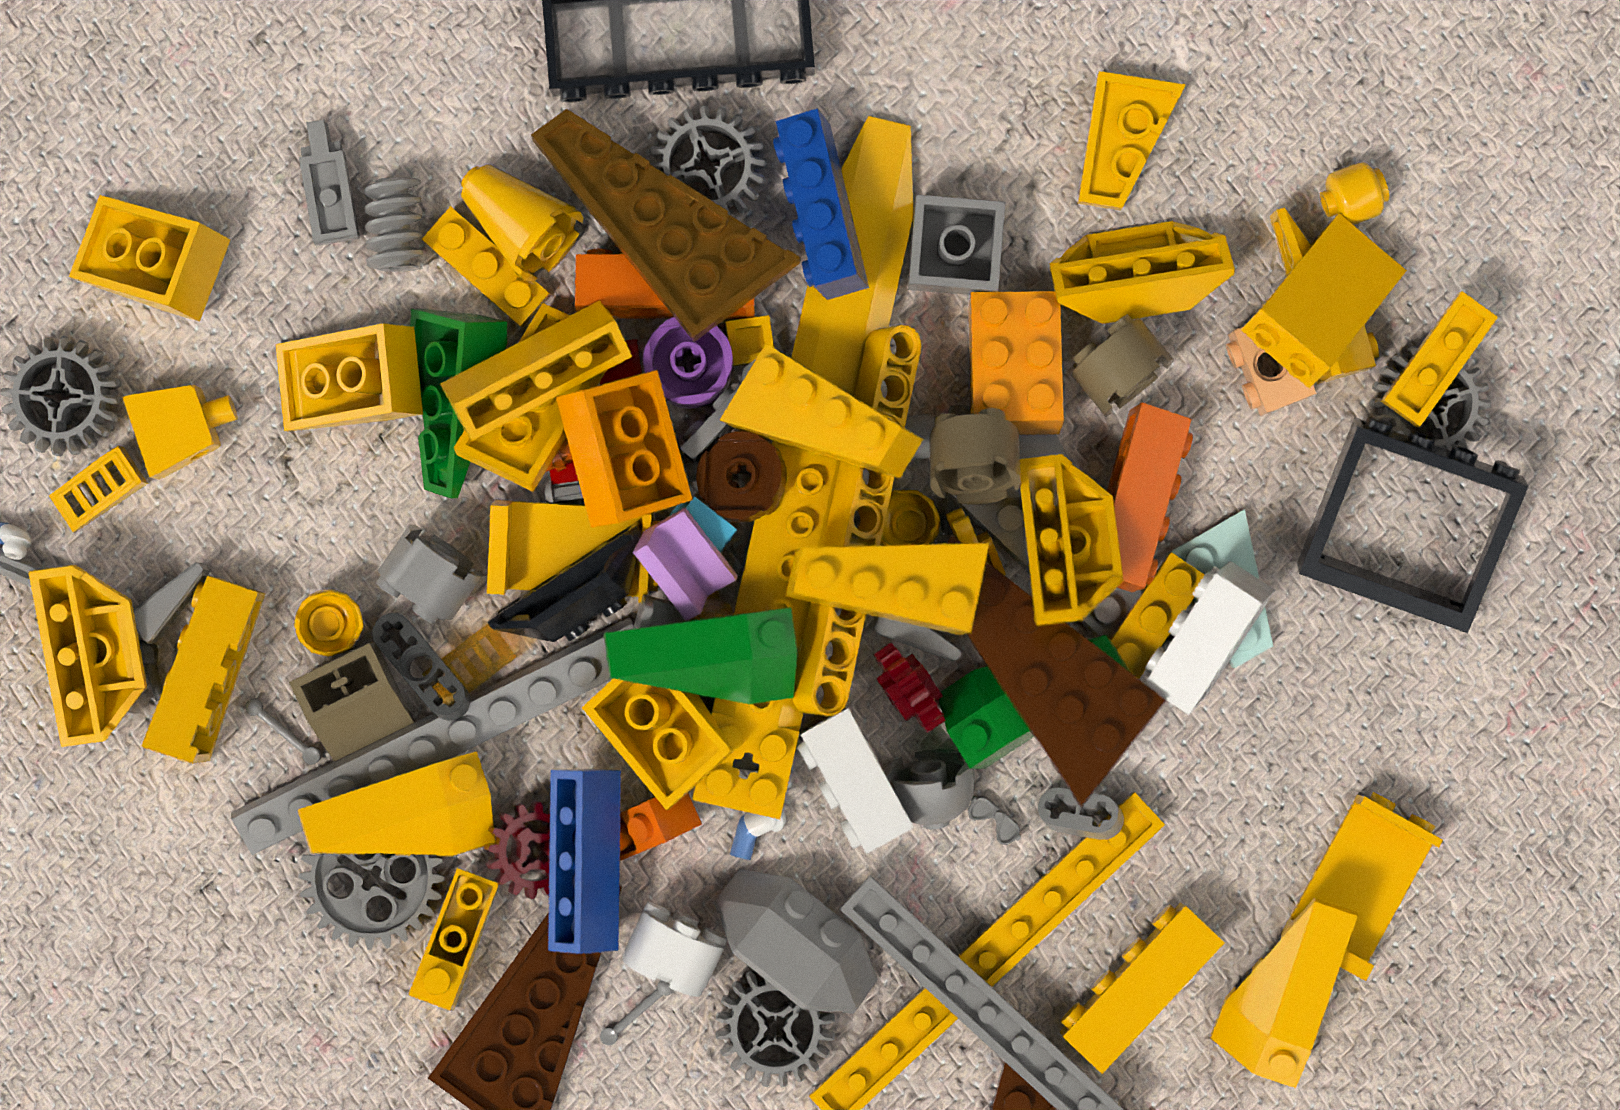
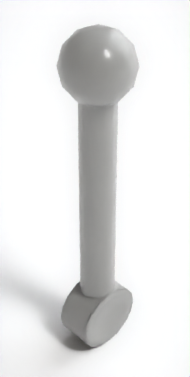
M253 698L247 701L245 705L246 712L251 716L257 715L298 749L303 754L302 757L305 763L313 765L320 760V750L316 747L305 745L263 709L260 700Z
M660 980L657 989L614 1027H606L600 1035L602 1043L608 1046L615 1044L621 1031L663 995L672 994L674 990L668 988L670 983Z

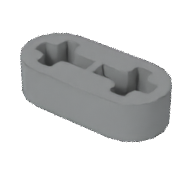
M1053 788L1046 791L1038 803V812L1041 819L1050 829L1061 833L1107 840L1115 837L1121 831L1124 824L1122 810L1112 798L1101 794L1093 793L1081 808L1070 789ZM1064 801L1070 810L1075 811V814L1061 812L1058 819H1056L1051 809L1052 807H1059L1061 802ZM1103 808H1106L1111 819L1103 820L1101 825L1098 826L1093 818L1086 816V814L1101 815Z

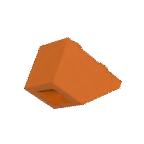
M689 793L683 796L669 810H666L654 796L621 811L620 861L668 842L702 825Z

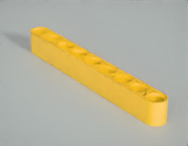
M897 325L878 328L868 335L854 395L855 398L904 428L921 353V340L915 329L908 325ZM892 338L895 340L896 343L895 355L892 353L890 348V341ZM883 381L886 383L887 386L886 398H884L881 392V384ZM841 460L823 547L880 546L894 477L868 469L869 481L866 485L863 480L864 468ZM856 510L860 515V525L858 528L855 527L853 522ZM811 602L795 675L794 697L792 698L794 705L799 711L806 714L834 716L845 708L849 698L866 614L842 609L838 616L835 607ZM830 641L833 646V654L828 660L826 646ZM821 685L824 691V697L822 702L819 704L816 698V693Z

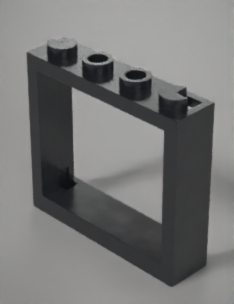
M1354 417L1297 561L1299 574L1468 633L1529 487L1524 477L1519 475L1521 470L1508 466L1506 462L1499 460L1495 461L1494 466L1478 461L1477 453L1460 446L1453 445L1451 451L1434 445L1436 442L1434 438L1421 432L1411 430L1408 436L1392 430L1393 424L1381 418L1377 420L1367 417V420L1364 421ZM1365 443L1506 492L1462 602L1322 554Z

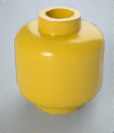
M1364 162L1329 173L1325 182L1326 191L1320 192L1321 204L1327 217L1334 215L1336 217L1340 213L1353 225L1381 215L1384 209V202L1389 201L1387 183L1379 168L1372 169Z

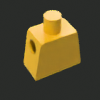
M196 385L122 397L148 475L158 480L169 476L221 447L215 427L238 420L230 395L206 402L202 389Z

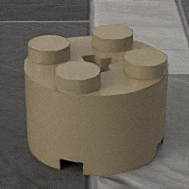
M1128 314L1120 318L1108 329L1110 335L1101 345L1097 347L1092 342L1073 358L1075 363L1073 364L1074 371L1071 376L1105 417L1112 414V403H1115L1120 409L1150 386L1158 378L1154 371L1160 367V363L1168 369L1174 362V358L1140 318L1133 321Z
M987 408L980 411L979 414L958 416L946 413L934 419V427L929 434L930 486L937 496L945 499L946 492L957 495V503L979 505L1007 498V490L1014 486L1015 490L1020 487L1019 431L1013 423L1005 419L1004 411L996 408Z

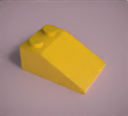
M99 195L69 277L156 309L200 322L231 239L200 222Z
M382 323L275 344L284 431L290 432L380 422L423 415L414 327Z
M612 679L582 707L666 810L674 806L734 751L697 694Z

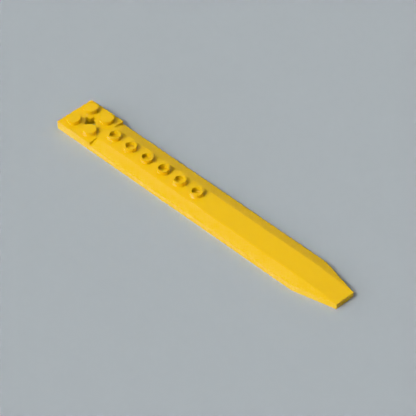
M871 116L867 117L841 168L869 288L827 300L814 286L809 287L807 284L791 355L792 359L852 396L855 395L868 335L878 328L889 327L913 220L911 126ZM772 440V445L780 450L785 461L787 470L786 487L776 511L769 515H763L754 521L733 615L791 608L797 647V670L811 602L787 597L786 592L795 552L801 548L823 547L841 460L818 455L808 450L784 445ZM715 698L711 715L734 751L695 786L692 800L780 819L803 712L799 711L794 705L792 698L754 704ZM744 753L752 754V762L759 764L757 773L750 772L748 779L740 778L739 769L733 767L734 759H742Z

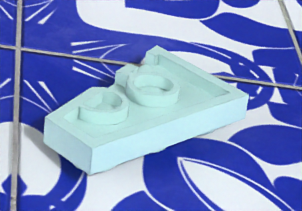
M1245 509L1170 551L1204 575L1207 572L1210 573L1214 567L1221 569L1232 561L1259 579ZM1194 597V599H1193V601H1194L1195 604H1196V603L1198 602V600H1199V599L1196 598V597ZM1265 608L1229 661L1232 668L1242 665L1273 647Z

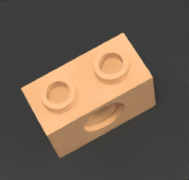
M1243 327L1232 331L1228 335L1231 341L1226 344L1229 359L1235 369L1241 367L1247 381L1246 384L1242 385L1245 399L1251 410L1258 409L1260 416L1317 394L1313 385L1308 388L1300 380L1293 377L1280 363H1278V372L1275 377L1262 375L1258 370L1257 361L1260 355L1268 353L1259 348L1252 339L1241 331Z

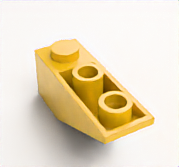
M459 868L456 869L409 991V996L449 1011L455 1010L499 883Z

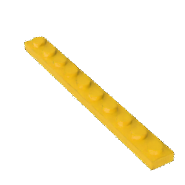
M1132 792L1118 805L1124 816V824L1121 831L1115 837L1107 840L1084 837L958 955L991 987L1165 826L1135 792ZM1108 814L1103 820H1110V814ZM923 987L809 1094V1097L821 1110H861L958 1018Z

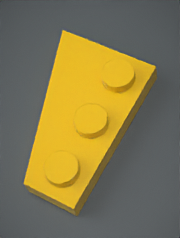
M1103 71L1098 72L1077 204L1121 210L1186 84Z

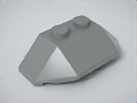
M739 869L714 901L715 908L720 913L722 926L732 953L804 1010L843 1011V1013L853 1014L878 980L861 933L790 877Z

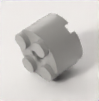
M409 525L378 569L381 576L376 583L390 595L399 597L402 594L415 603L412 610L430 623H435L437 619L443 621L445 619L452 620L483 574L480 570L470 572L469 570L474 563L441 538L433 535L430 541L419 537L423 530L422 528Z

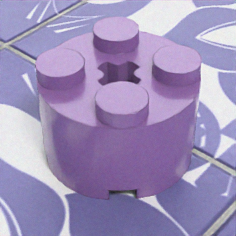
M673 317L663 322L653 332L644 348L643 366L645 373L658 370L666 402L677 407L699 408L714 402L727 389L733 376L734 362L732 349L727 337L717 326L694 342ZM692 352L695 359H701V363L694 365V372L686 373L683 366H677V362L684 360V353Z

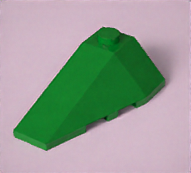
M411 308L410 326L415 329L424 430L420 433L418 442L423 484L426 491L451 499L458 498L470 465V461L455 453L454 446L465 429L458 420L441 383L504 351L507 346V321L478 314Z
M791 608L603 633L609 678L745 704L794 697L797 647Z
M1108 635L1088 639L1130 672ZM988 666L972 670L941 691L943 697L939 699L943 717L946 720V730L970 769H986L1034 737L995 680Z

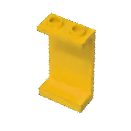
M1339 213L1312 242L1310 249L1265 304L1244 325L1241 331L1252 339L1259 348L1266 351L1287 369L1293 377L1310 388L1331 368L1407 270Z
M495 500L490 507L487 594L505 595L508 589L531 590L636 521L640 520L642 523V533L661 521H654L653 512L624 522L591 528L585 505ZM637 559L632 588L627 596L638 597V603H641L643 594L650 596V591L658 592L659 585Z
M1372 792L1370 798L1356 795L1281 932L1282 934L1314 898L1358 912L1341 968L1364 981L1368 979L1374 968V965L1369 963V960L1432 846L1439 848L1443 842V839L1432 834L1436 826L1414 814H1411L1408 820L1393 812L1396 804L1375 792Z

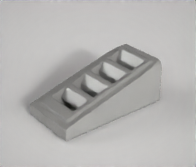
M195 562L133 609L137 631L146 643L155 644L160 640L191 600L199 582L203 583L212 571L206 563Z
M878 617L873 629L875 634L951 661L958 660L961 650L955 644L930 628Z

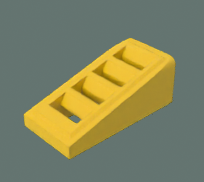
M118 445L50 494L49 497L72 532L75 533L146 486L148 482L126 449ZM113 465H116L126 480L121 486L109 470ZM100 474L112 490L107 496L95 480V477ZM86 483L99 501L94 506L91 505L80 488ZM71 493L74 494L85 511L79 517L65 498Z

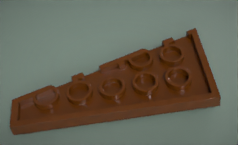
M952 535L946 544L963 543ZM985 562L971 633H967V636L1082 808L1163 707L1166 700L1066 622L1036 625L1033 597L988 562Z
M619 884V897H620V893H621V890H622V887H623V886L620 885V884ZM549 912L428 1077L429 1080L470 1110L552 1109L602 952L577 954L548 951Z

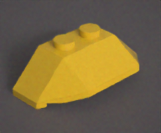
M1174 221L1085 235L1068 248L1060 258H1056L1050 263V272L1058 303L1101 324L1117 322L1127 314L1132 319L1190 310L1235 273L1224 234L1216 232L1210 234L1200 228Z
M1063 454L1020 459V488L1036 625L1083 620L1123 582L1113 496L1087 474L1073 466L1072 462Z
M75 564L31 570L28 573L61 747L106 741L147 687L132 600Z

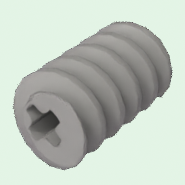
M405 177L378 179L375 181L376 183L364 189V194L367 197L376 200L365 206V212L368 215L377 217L367 222L365 229L367 232L378 235L368 239L366 247L379 253L368 257L366 260L367 265L373 269L387 272L420 270L422 267L411 264L410 259L423 255V250L411 247L410 241L421 238L422 232L410 229L409 224L422 220V215L409 211V206L420 203L421 197L409 194L408 189L420 185L421 180Z

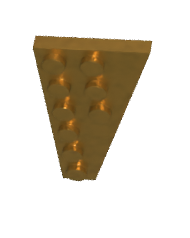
M565 109L531 134L532 141L694 342L801 263V257L792 251L782 249L768 240L767 236L754 227L752 229L729 215L726 209L672 175L664 174L650 165V161L637 153H631L614 142L611 136L568 109Z

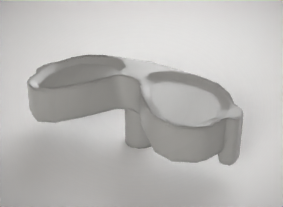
M972 797L968 808L969 818L974 821L989 818L995 819L997 822V840L1002 845H1008L1015 840L1021 839L1019 825L987 797Z

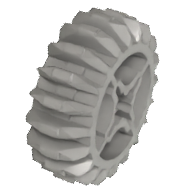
M701 106L700 113L702 119L694 120L691 110L686 109L683 113L687 124L683 126L675 118H670L668 124L674 134L671 136L665 131H658L656 134L657 139L666 146L665 148L658 146L650 148V155L662 160L650 165L668 176L672 175L683 183L698 182L704 184L713 197L711 201L726 209L729 215H731V212L728 208L733 205L739 213L745 214L747 207L741 198L745 196L754 202L759 198V194L750 187V184L761 186L765 185L766 182L765 176L755 173L754 170L766 168L767 159L753 157V155L764 150V144L762 141L748 144V141L756 133L755 128L749 126L739 132L738 129L743 121L742 116L736 114L729 124L725 123L726 109L723 107L718 109L716 119H709L708 106ZM710 132L723 135L732 140L737 145V148L731 150L729 147L720 150L713 149L708 145L702 133ZM690 138L694 149L693 157L689 162L680 165L681 169L671 172L672 160L676 150L685 140ZM699 147L703 148L705 156L711 162L719 161L720 166H714L716 185H713L710 175L707 176L704 170L697 171L695 169L696 166H701L700 159L702 157ZM744 160L745 166L741 180L726 195L721 182L722 175L725 171L734 167V163Z
M62 336L57 348L53 339L44 338L42 343L43 353L35 345L30 344L26 348L31 358L29 361L20 356H16L13 359L15 365L21 368L18 374L11 371L4 373V377L7 380L13 381L14 384L13 389L2 388L0 391L2 396L12 398L13 403L2 407V412L7 415L17 414L10 421L8 427L13 431L24 428L20 441L24 444H29L35 440L36 451L44 453L51 444L52 454L61 457L67 445L71 454L79 455L81 453L80 440L88 448H95L97 442L93 436L94 432L104 437L110 435L109 429L103 425L104 420L107 419L113 422L119 420V415L109 411L110 404L121 405L123 398L111 395L110 390L118 389L122 383L117 378L106 379L114 371L115 366L110 362L100 364L104 353L99 349H94L88 354V342L79 340L73 348L71 338ZM72 362H77L87 371L93 382L94 392L78 388L75 381L76 373L71 372ZM57 363L56 368H52L51 376L47 383L42 386H32L42 370ZM65 390L80 398H69V400H62L59 403L44 395H55V393H62ZM30 401L43 403L46 406L48 420L52 421L51 432L42 427L35 419ZM86 406L92 407L90 413L81 424L67 431V425L72 424L73 414L76 410Z
M1417 346L1408 349L1409 361L1417 351ZM1400 353L1392 357L1397 371L1389 366H1384L1380 370L1381 375L1388 383L1376 381L1372 385V389L1383 394V397L1409 362ZM1468 360L1453 380L1458 388L1446 390L1440 399L1448 397L1449 400L1440 403L1439 407L1433 409L1436 414L1434 415L1433 411H1431L1423 422L1427 432H1432L1433 438L1436 440L1434 445L1450 451L1453 445L1468 449L1464 438L1472 442L1479 441L1481 435L1472 425L1486 426L1489 422L1487 417L1478 414V410L1491 407L1490 400H1479L1478 396L1479 393L1487 391L1489 385L1488 383L1475 385L1473 378L1480 375L1481 369L1475 367L1466 372L1463 368L1468 363ZM1382 398L1369 401L1371 408H1382L1383 414L1374 417V419L1379 420L1381 418L1393 424V431L1409 435L1410 430L1402 422L1404 418L1381 402ZM1463 401L1461 420L1455 430L1450 435H1447L1445 427L1449 425L1447 420L1448 409L1451 405Z
M751 970L746 973L747 981L750 984L749 988L746 989L739 981L732 983L734 992L739 995L737 1000L729 995H724L721 999V1002L726 1007L732 1009L731 1013L722 1011L716 1014L717 1021L729 1024L728 1028H721L716 1031V1038L721 1040L730 1038L731 1043L724 1045L720 1052L722 1056H729L734 1052L738 1054L730 1066L733 1071L740 1069L744 1063L749 1065L745 1074V1080L749 1082L752 1081L757 1070L764 1072L762 1076V1086L764 1087L769 1086L771 1074H779L780 1086L786 1087L788 1082L786 1073L793 1071L798 1082H802L805 1076L800 1066L806 1064L811 1071L816 1072L819 1069V1064L812 1055L815 1053L827 1058L830 1054L829 1049L819 1042L820 1040L833 1041L835 1039V1032L822 1029V1025L835 1022V1015L833 1013L820 1014V1011L809 1010L813 1021V1031L805 1047L792 1030V1023L802 1008L793 1001H789L780 1008L770 1007L763 1000L760 1001L756 995L767 991L779 990L766 979L758 982L756 974ZM745 1005L753 1012L752 1015L759 1023V1030L746 1046L740 1037L738 1029V1018ZM765 1015L767 1018L774 1016L775 1020L777 1016L782 1018L786 1016L783 1024L786 1037L784 1035L777 1037L775 1032L774 1037L767 1035L760 1041L768 1027ZM769 1045H780L788 1052H791L794 1057L784 1061H768L757 1057L756 1054L759 1051L762 1052Z

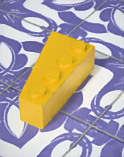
M766 343L720 418V421L739 431L753 432L763 438L784 445L808 450L818 455L842 460L849 464L897 478L902 476L923 441L922 438Z
M989 543L801 548L794 555L786 596L964 635L971 633Z
M207 576L205 583L199 582L191 602V607L195 609L189 624H185L179 636L177 644L178 653L173 666L166 675L162 694L141 747L192 764L210 761L266 593L213 576Z

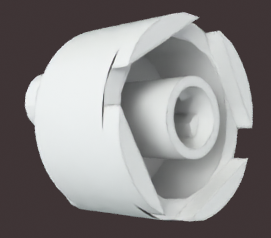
M648 901L624 950L623 963L653 981L658 978L670 983L668 988L690 996L700 997L728 941L727 937L709 928H704L701 931L697 928L699 920L679 910H675L671 917L669 910Z

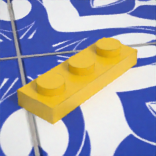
M451 206L422 238L423 242L521 328L538 311L542 303H545L551 296L536 281H524L520 278L499 249Z
M1463 291L1457 293L1381 402L1415 427H1420L1498 317Z
M1172 552L1168 553L1156 571L1151 584H1147L1110 639L1130 672L1138 679L1145 672V667L1155 651L1163 645L1169 636V630L1182 610L1187 609L1195 596L1192 594L1205 576Z

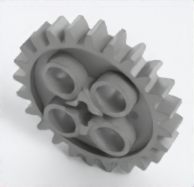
M340 854L302 855L301 859L307 864L312 865L311 871L299 873L300 879L311 881V887L303 890L300 895L306 898L314 897L315 903L306 912L314 914L321 911L324 916L317 927L322 929L330 923L334 925L335 929L332 934V940L334 941L344 932L349 934L348 942L351 948L356 944L359 937L365 938L367 950H372L375 938L380 937L385 947L390 948L391 935L394 933L404 942L407 941L408 936L405 927L410 924L415 929L421 931L423 926L418 919L419 914L422 913L427 916L435 914L432 908L426 904L428 899L439 900L442 897V894L432 889L433 883H439L445 879L441 874L432 873V868L443 862L442 857L414 854L410 856L374 854L368 859H362L355 854H342L366 870H371L374 865L380 867V878L407 894V897L401 900L378 884H373L370 889L362 885L364 882L363 875L337 861V856ZM399 857L411 859L416 866L415 875L405 882L395 880L390 873L391 863ZM343 872L352 878L354 888L349 895L338 897L330 892L328 880L335 873ZM381 895L390 900L392 911L387 918L376 920L368 915L366 904L370 898Z

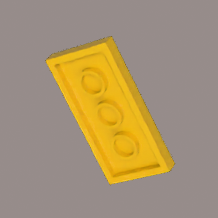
M542 303L519 342L570 315ZM606 371L558 396L598 386ZM556 397L473 441L464 430L454 446L456 455L534 492L566 439Z

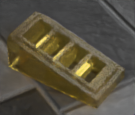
M486 624L445 655L442 660L470 694L519 658V655L501 631L493 630L489 624ZM485 638H487L501 657L495 663L480 644ZM472 648L487 668L482 673L479 672L466 654ZM457 659L461 661L473 679L470 682L466 683L452 663ZM432 666L422 673L423 677L429 674ZM439 681L432 686L442 697L443 704L450 706L456 703L453 698L454 694L448 692Z

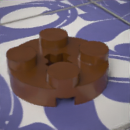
M748 431L731 432L717 439L719 442L709 452L705 451L698 464L696 482L702 499L707 502L714 512L734 522L754 521L763 515L775 512L779 506L787 481L786 465L780 450L758 434ZM746 465L747 471L752 473L751 480L746 482L744 487L740 488L738 483L732 481V475L738 474L741 466Z

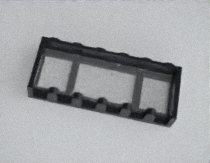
M542 0L549 90L553 97L560 96L561 102L587 100V94L604 93V97L607 99H620L630 97L631 90L648 89V94L667 95L675 92L674 87L691 85L693 91H713L719 88L718 83L736 82V87L752 88L763 85V79L780 78L781 84H798L806 82V76L815 75L809 0Z

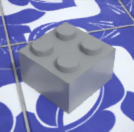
M916 195L908 290L970 295L971 292H998L1005 202Z

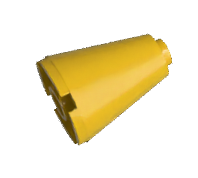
M490 164L482 167H473L466 173L461 182L463 187L461 192L462 199L515 273L524 281L533 282L538 278L533 273L542 267L547 272L555 268L568 254L580 234L574 229L576 220L583 224L584 218L581 212L574 206Z

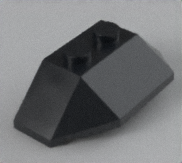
M640 520L492 614L488 620L490 627L493 630L550 642H556L565 636L569 642L591 627L587 621L602 612L605 618L623 608L627 604L624 597L629 595L632 588L638 559L633 552L642 535V523Z

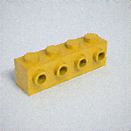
M599 300L442 382L441 386L458 420L473 441L631 358L632 355L615 319Z
M1181 902L1175 908L1171 904L1165 907L1152 922L1156 929L1144 941L1141 937L1134 940L1122 954L1126 961L1117 971L1113 973L1107 970L1091 987L1095 994L1087 1003L1082 1006L1077 1002L1060 1021L1065 1025L1059 1031L1062 1037L1101 1074L1109 1068L1225 943Z

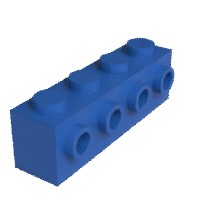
M818 108L776 121L779 136L773 138V144L779 162L785 163L788 177L783 179V187L788 202L790 204L795 203L798 218L792 220V225L798 244L805 246L808 260L802 261V268L808 286H814L827 300L869 288L830 123Z
M551 770L548 951L584 954L619 950L621 770Z

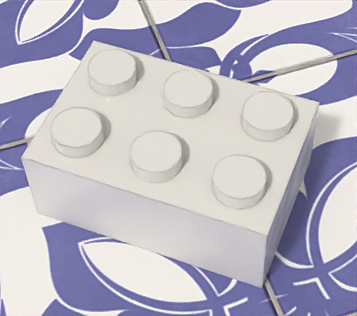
M1232 561L1221 569L1214 567L1210 573L1207 572L1192 594L1199 599L1196 605L1191 603L1186 610H1182L1169 630V633L1175 636L1172 642L1167 640L1162 647H1159L1147 663L1145 670L1151 674L1145 684L1165 700L1190 715L1206 698L1276 590Z
M848 707L844 708L840 713L830 716L801 732L804 742L798 744L797 747L809 769L811 770L818 766L824 776L825 781L821 782L819 787L831 809L840 806L847 820L840 824L853 849L861 845L867 854L914 828Z

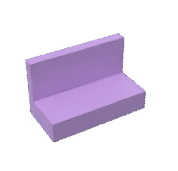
M686 507L643 531L633 552L686 621L701 613L705 601L710 594L736 581L738 577Z

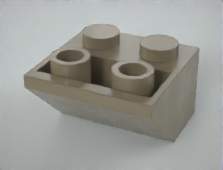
M368 643L289 682L309 725L334 762L415 723L381 650L375 643Z

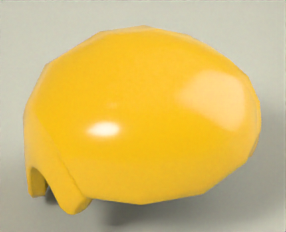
M893 490L880 545H931L938 536L940 528V515L933 501L918 490Z
M332 588L318 590L308 595L301 602L294 619L295 632L299 642L311 653L327 657L344 653L351 649L363 631L364 625L359 605L347 593Z

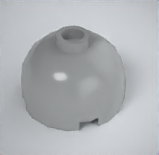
M946 749L924 750L915 752V758L918 761L903 765L902 757L886 766L884 774L910 822L921 824L926 829H941L949 825V821L957 818L969 807L974 792V769L968 767L959 751Z

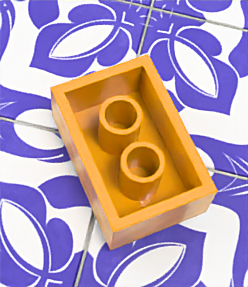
M1055 291L971 292L968 306L971 414H979L980 411L987 408H996L1005 412V419L1017 427L1019 435L1060 434L1064 422L1061 307L1057 301Z
M658 370L556 397L591 528L624 522L693 500Z

